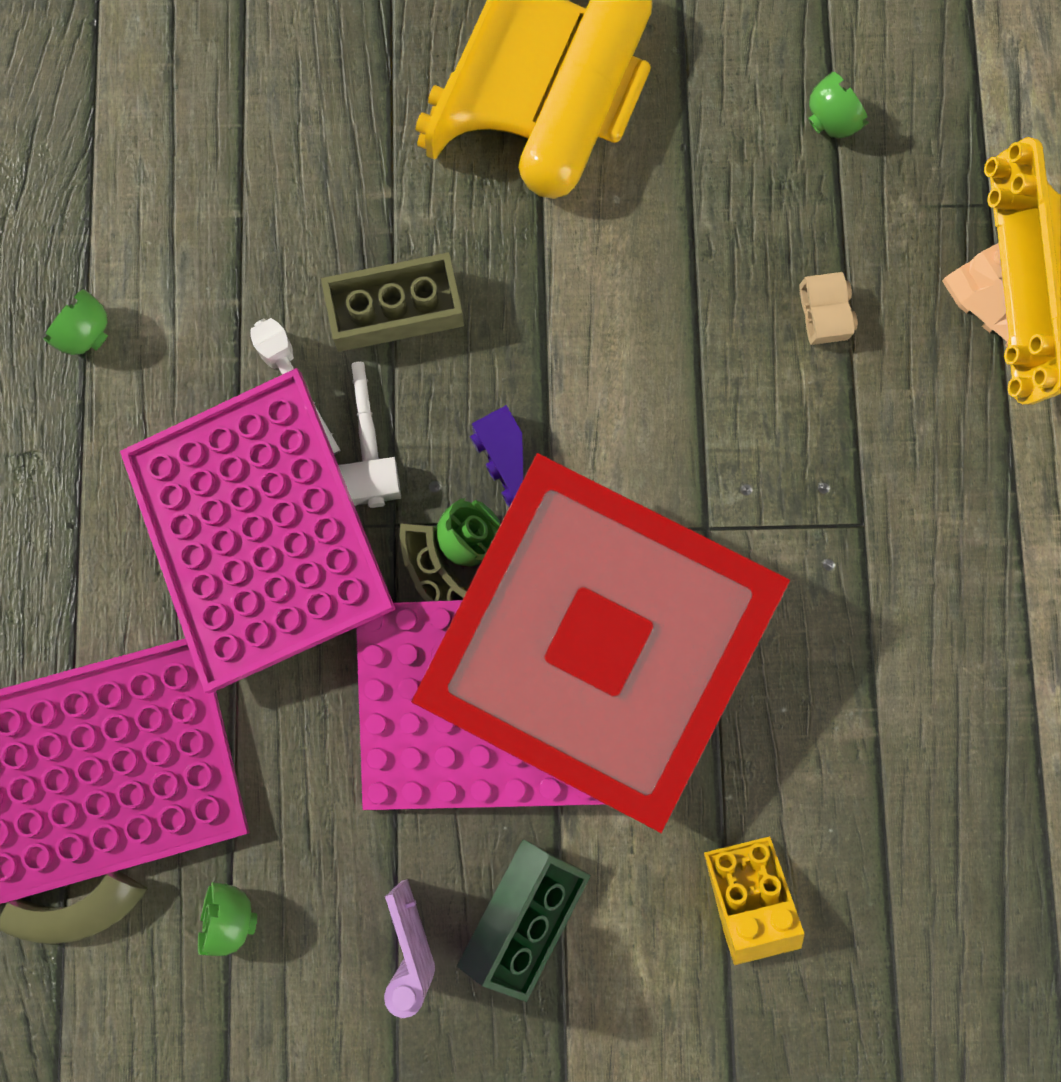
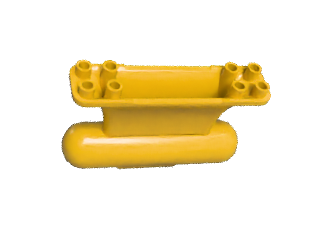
M487 0L457 67L451 73L445 88L434 85L431 89L428 104L433 106L430 115L422 112L416 123L415 130L420 132L417 146L426 149V156L428 158L437 159L449 141L469 131L497 130L528 138L520 156L518 167L521 178L527 188L538 196L555 199L568 195L579 182L597 138L600 137L611 143H616L623 136L651 70L648 61L633 55L651 15L652 0H589L586 8L569 0Z
M1026 137L1019 142L1011 144L1008 149L1001 152L998 156L989 158L985 164L984 173L987 177H990L991 191L989 192L987 202L990 207L994 208L995 226L998 231L1009 332L1008 347L1005 350L1004 359L1011 366L1012 379L1008 383V393L1010 396L1015 397L1017 402L1022 405H1033L1061 394V194L1055 191L1047 181L1042 143L1036 138Z

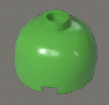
M831 72L814 87L809 100L812 116L808 120L818 134L824 131L830 137L844 138L861 130L869 124V121L865 120L868 117L854 91L851 88L846 89L839 85L844 79L836 72Z
M82 289L74 296L78 300L77 303L70 306L66 305L46 331L47 336L43 338L49 345L65 354H84L91 347L97 351L108 338V335L104 333L108 323L107 312L104 306L93 295Z
M461 498L441 515L436 528V539L441 551L453 563L464 567L479 566L501 524L493 511L482 502L474 500L471 503L465 501L466 498Z
M212 882V886L208 887L200 921H203V933H198V955L225 956L236 952L243 946L247 934H254L257 924V913L251 912V902L246 893L241 889L228 884Z

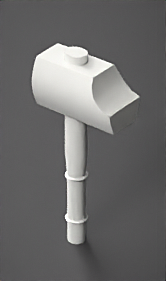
M272 318L268 320L261 319L254 324L255 327L251 328V340L263 361L273 369L279 368L282 375L293 370L294 368L290 362L294 359L293 349L283 327ZM316 408V411L318 413V416L320 418V421L322 423V426L324 428L332 451L335 455L341 450L339 449L336 441L332 436L333 433H330L328 427L326 426L324 420L322 419L320 413Z
M364 362L352 363V383L355 388L358 411L356 416L358 417L363 462L338 466L354 506L368 504L370 508L382 507L385 505L384 501L401 499L397 463L395 457L383 459L378 457Z

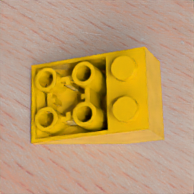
M770 836L704 852L724 935L734 965L802 949L804 931Z

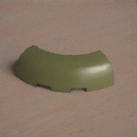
M400 523V544L404 564L407 566L410 576L416 585L415 588L425 601L463 600L468 587L450 569L436 539L437 527Z
M117 871L106 874L101 883L88 896L68 907L42 906L24 898L7 902L1 913L0 931L22 940L44 944L69 943L96 935L120 921L141 900L148 888Z

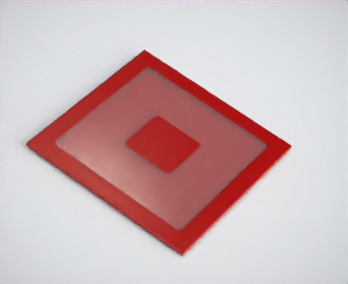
M537 453L411 702L662 833L790 579Z

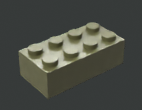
M449 252L321 278L332 337L338 352L464 326L463 313Z

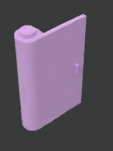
M408 879L401 881L385 896L404 960L387 986L384 999L388 1011L400 1018L411 1017L419 1011L435 972L433 957Z

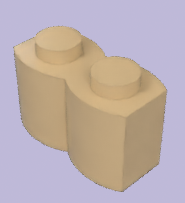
M843 272L804 277L799 287L810 345L848 340L854 334V330L857 329L858 325L857 315L855 311H851L848 303L852 296L850 282L845 280Z

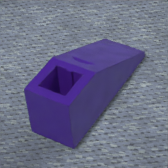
M507 405L473 422V435L469 437L478 453L484 451L489 460L485 464L494 481L498 479L501 481L505 488L501 494L508 507H510L523 482L522 432Z

